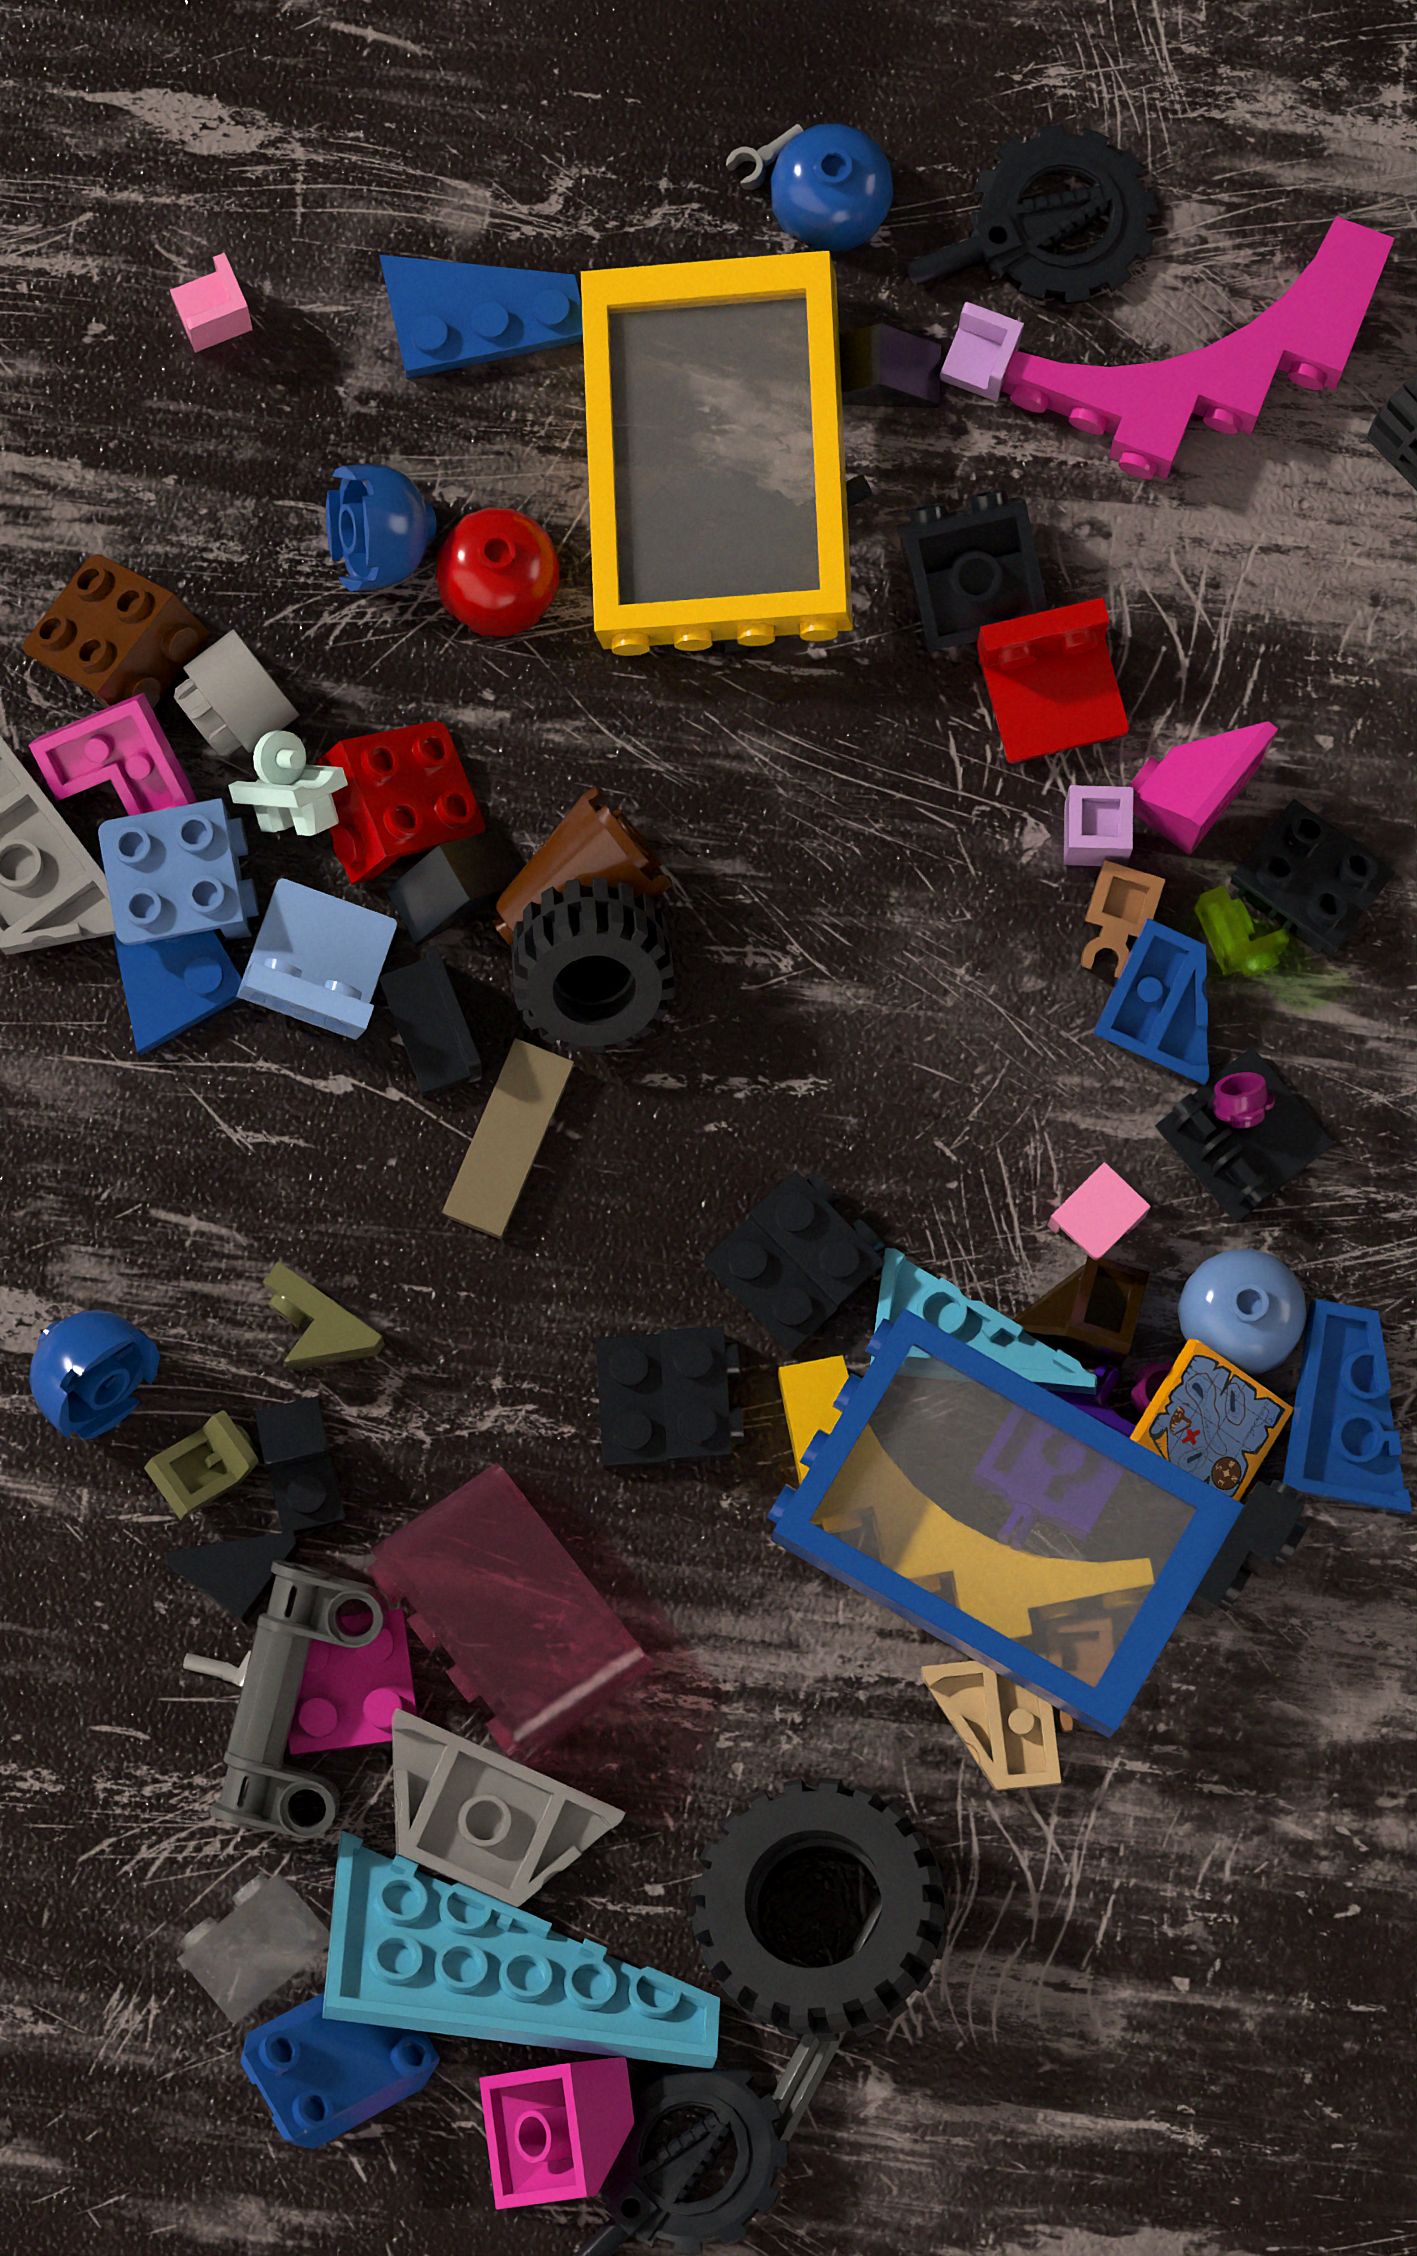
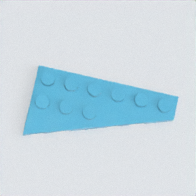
M342 1831L338 1845L322 2018L713 2068L718 2051L719 1997L649 1966L641 1970L606 1955L607 1948L586 1938L583 1944L550 1930L552 1925L550 1922L460 1882L452 1886L417 1871L419 1864L397 1854L394 1860L363 1847V1839Z

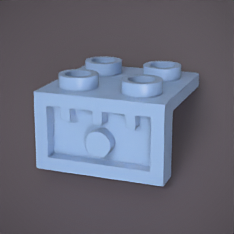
M284 878L279 879L275 885L236 997L356 1040L366 1030L374 1005L370 1004L397 922L394 918Z

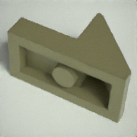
M279 1261L264 1279L263 1284L266 1291L273 1296L267 1304L271 1309L297 1327L300 1326L304 1319L311 1323L284 1361L288 1370L377 1356L385 1346L383 1337Z

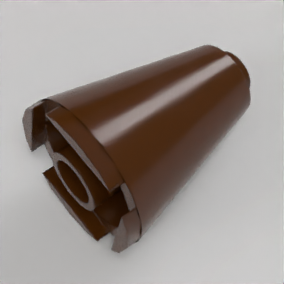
M596 784L581 796L494 903L500 915L492 922L510 947L513 944V930L516 921H523V910L531 901L542 904L541 893L552 886L560 892L566 889V881L579 878L581 885H592L593 877L607 878L609 887L616 888L621 881L633 886L635 898L645 893L651 899L662 894L673 885L669 876L659 875L657 878L652 872L662 864L625 814L619 808L611 813L606 805L601 807L598 804L608 795Z

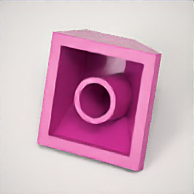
M1269 721L1172 747L1161 762L1153 756L1150 757L1129 786L1133 787V790L1137 792L1133 798V814L1190 856L1265 761L1278 728Z
M626 2057L573 2062L479 2078L496 2210L597 2196L635 2123Z

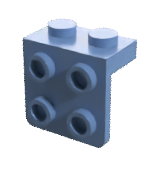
M222 798L111 819L100 825L98 835L116 936L121 943L130 946L219 928L227 941L252 936L249 918L260 915L258 899L253 879L242 880L238 859L239 856L249 855L246 833L242 818L231 819V815Z

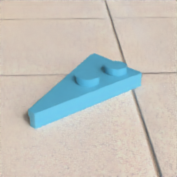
M885 1248V1263L882 1270L875 1331L883 1318L895 1324L905 1308L1045 1390L1096 1395L1097 1376L1082 1368L1079 1361L1059 1349L1056 1352L1025 1333L1024 1327L983 1302L973 1301L966 1297L957 1286L941 1277L939 1280L906 1260L905 1254L894 1248ZM915 1346L911 1347L896 1375L977 1383ZM871 1355L870 1365H871V1363L873 1362V1360H874V1358H875V1357H873L872 1355Z

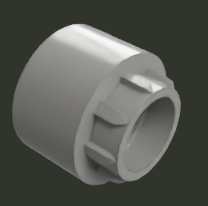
M234 629L183 667L189 678L175 688V695L173 696L219 756H229L242 745L250 754L255 750L261 737L268 732L282 730L300 716Z

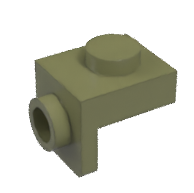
M222 1410L211 1416L202 1429L151 1458L144 1469L178 1518L182 1520L239 1486L259 1461L254 1453V1446L248 1433L240 1425L234 1424L228 1414Z

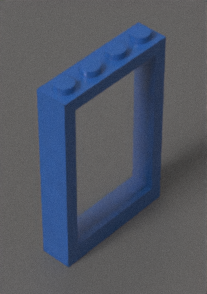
M904 1308L895 1324L883 1318L865 1349L866 1353L875 1357L863 1379L853 1373L850 1374L832 1406L842 1412L839 1420L830 1434L820 1428L818 1429L800 1460V1463L810 1468L797 1490L786 1484L769 1512L767 1518L777 1524L770 1540L1110 1738L1120 1726L1245 1505Z

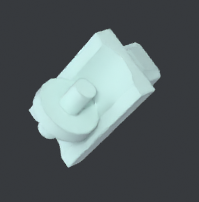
M276 730L268 732L261 737L255 747L253 756L254 768L260 779L256 782L236 781L228 785L233 803L252 804L254 806L261 831L277 832L295 825L297 835L311 836L339 823L331 793L347 786L348 783L343 767L306 765V752L301 740L294 733Z

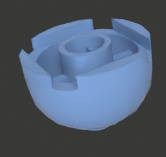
M1252 1248L1225 1250L1203 1261L1186 1281L1177 1307L1178 1321L1180 1320V1329L1185 1338V1344L1189 1338L1201 1341L1248 1376L1260 1375L1281 1366L1300 1343L1307 1321L1305 1294L1294 1272L1275 1256Z

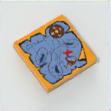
M1189 1338L1129 1438L1239 1502L1294 1408L1204 1343Z

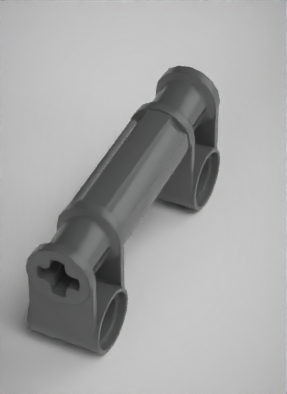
M273 1560L271 1572L276 1577L267 1613L259 1614L258 1626L227 1750H225L223 1758L224 1762L228 1764L220 1801L212 1804L210 1815L216 1819L239 1826L267 1829L298 1838L311 1839L323 1834L334 1822L341 1809V1794L338 1786L330 1777L319 1772L282 1764L312 1640L317 1639L347 1648H360L368 1645L384 1629L388 1621L389 1608L385 1597L380 1591L368 1584L332 1576L325 1571L310 1566ZM295 1586H296V1587H297V1594H296V1598H295L293 1610H292V1613H291L289 1609H290V1605H291V1601H292L294 1589H295ZM360 1599L371 1607L374 1619L373 1625L369 1630L354 1632L342 1623L340 1607L344 1601ZM247 1777H249V1778H250V1781H249V1785H248V1789H247L245 1801H243V1800H242V1797H243V1793H244V1789H245ZM303 1789H310L319 1793L326 1805L325 1816L316 1821H307L301 1818L293 1807L294 1794Z

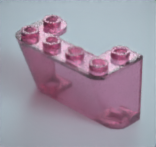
M497 1462L370 1549V1553L375 1561L367 1567L371 1578L393 1606L404 1599L409 1607L413 1608L416 1613L406 1621L429 1651L440 1644L455 1665L446 1671V1674L467 1702L471 1703L477 1697H480L488 1707L493 1719L485 1724L488 1728L487 1731L510 1760L521 1754L530 1766L653 1672V1666L641 1648Z

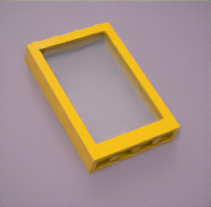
M830 251L581 271L594 631L603 649H612V652L617 655L634 656L647 653L650 650V646L674 644V647L679 650L698 651L710 648L712 641L737 639V642L741 645L762 646L773 643L775 636L800 634V638L803 640L826 641L836 638L838 631L853 630L837 282Z

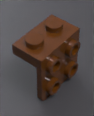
M95 554L86 560L23 643V651L35 662L86 689L105 709L143 692L153 709L182 672L183 667L188 664L211 633L174 593L103 555Z

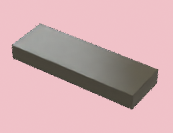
M515 1038L446 1201L442 1216L502 1240L574 1068V1061Z

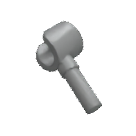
M796 124L770 144L764 145L757 151L750 147H739L733 150L726 162L728 171L735 170L745 161H752L757 165L755 171L750 176L744 178L740 184L746 190H754L760 187L766 177V167L776 160L775 158L778 157L782 149L796 134L804 130L800 125Z
M248 1651L239 1668L228 1662L191 1653L186 1654L183 1668L220 1677L242 1689L251 1651Z

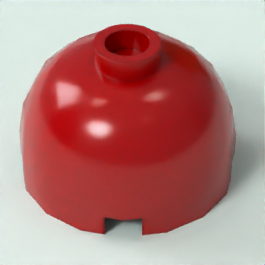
M488 507L465 515L449 529L436 556V588L444 609L452 617L454 615L460 622L470 626L471 631L482 636L508 637L534 626L540 620V616L548 610L551 602L553 603L559 587V558L549 534L534 518L512 508Z

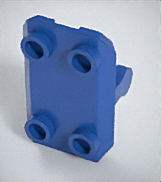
M323 1992L249 2032L245 2039L240 2062L252 2085L256 2084L271 2109L274 2115L271 2118L282 2138L296 2146L315 2149L425 2086L440 2060L425 2031L322 2018L325 1993Z

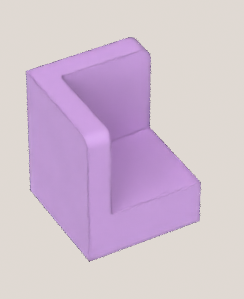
M965 302L960 315L958 330L940 372V380L997 402L1002 391L1005 371L1013 351H1018L1024 323Z
M1070 785L1064 809V865L1102 866L1103 861L1106 860L1127 866L1133 849V787Z

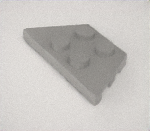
M0 736L1 950L5 955L116 934L106 875Z
M399 1708L395 1709L392 1715L396 1854L518 1908L556 1873L564 1870L582 1855L581 1853L609 1829H613L618 1825L626 1813Z

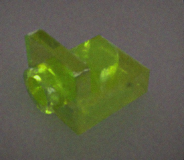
M1225 884L1201 894L1194 909L1224 977L1242 970L1245 978L1263 973L1280 963L1277 955L1284 951L1289 942L1285 929L1250 942L1247 935L1253 933V926L1248 911L1240 898L1231 900Z

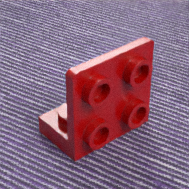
M1103 597L980 627L976 647L1006 760L1009 763L1014 764L1125 737L1128 734L1129 725L1105 639L1110 620Z

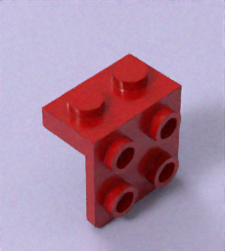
M432 721L342 740L313 764L343 767L348 785L331 793L339 823L330 827L329 830L333 837L335 854L344 865L351 885L372 881L401 856L433 850L438 845L484 833L485 831L484 819L449 731L441 722Z

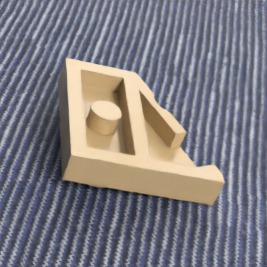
M1046 1653L1037 1654L1047 1660ZM978 1661L921 1667L922 1680L995 1791L1061 1784L1053 1708L1050 1703Z

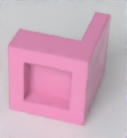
M225 252L213 257L216 272L170 290L173 302L195 353L253 330L247 303Z
M1104 1162L1051 1215L1047 1226L1055 1234L1063 1230L1092 1259L1099 1260L1125 1233L1129 1234L1146 1217L1151 1206Z

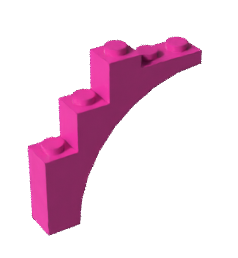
M1336 216L1315 258L1286 294L1251 323L1205 348L1160 362L1115 367L1060 363L1014 350L1005 371L1002 392L1010 394L1012 402L1026 410L1043 413L1047 408L1068 416L1070 424L1084 432L1102 435L1104 431L1115 434L1109 458L1118 461V466L1121 470L1141 479H1153L1155 475L1167 480L1193 413L1204 417L1203 422L1207 426L1221 433L1235 435L1241 431L1251 435L1277 369L1287 372L1288 378L1302 387L1321 390L1324 386L1336 390L1395 238Z

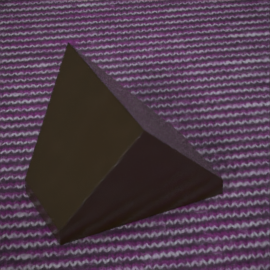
M1088 1255L1084 1265L1014 1317L1012 1321L1024 1327L1025 1333L1043 1344L1121 1367L1131 1347L1150 1272L1105 1258L1094 1260Z

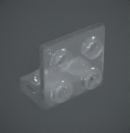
M262 1873L256 1876L232 1897V1901L238 1907L220 1923L213 1920L211 1916L208 1917L180 1941L187 1951L177 1958V1962L185 1971L193 1974L234 2025L240 2023L329 1947L330 1932L280 1874L274 1876L270 1881Z

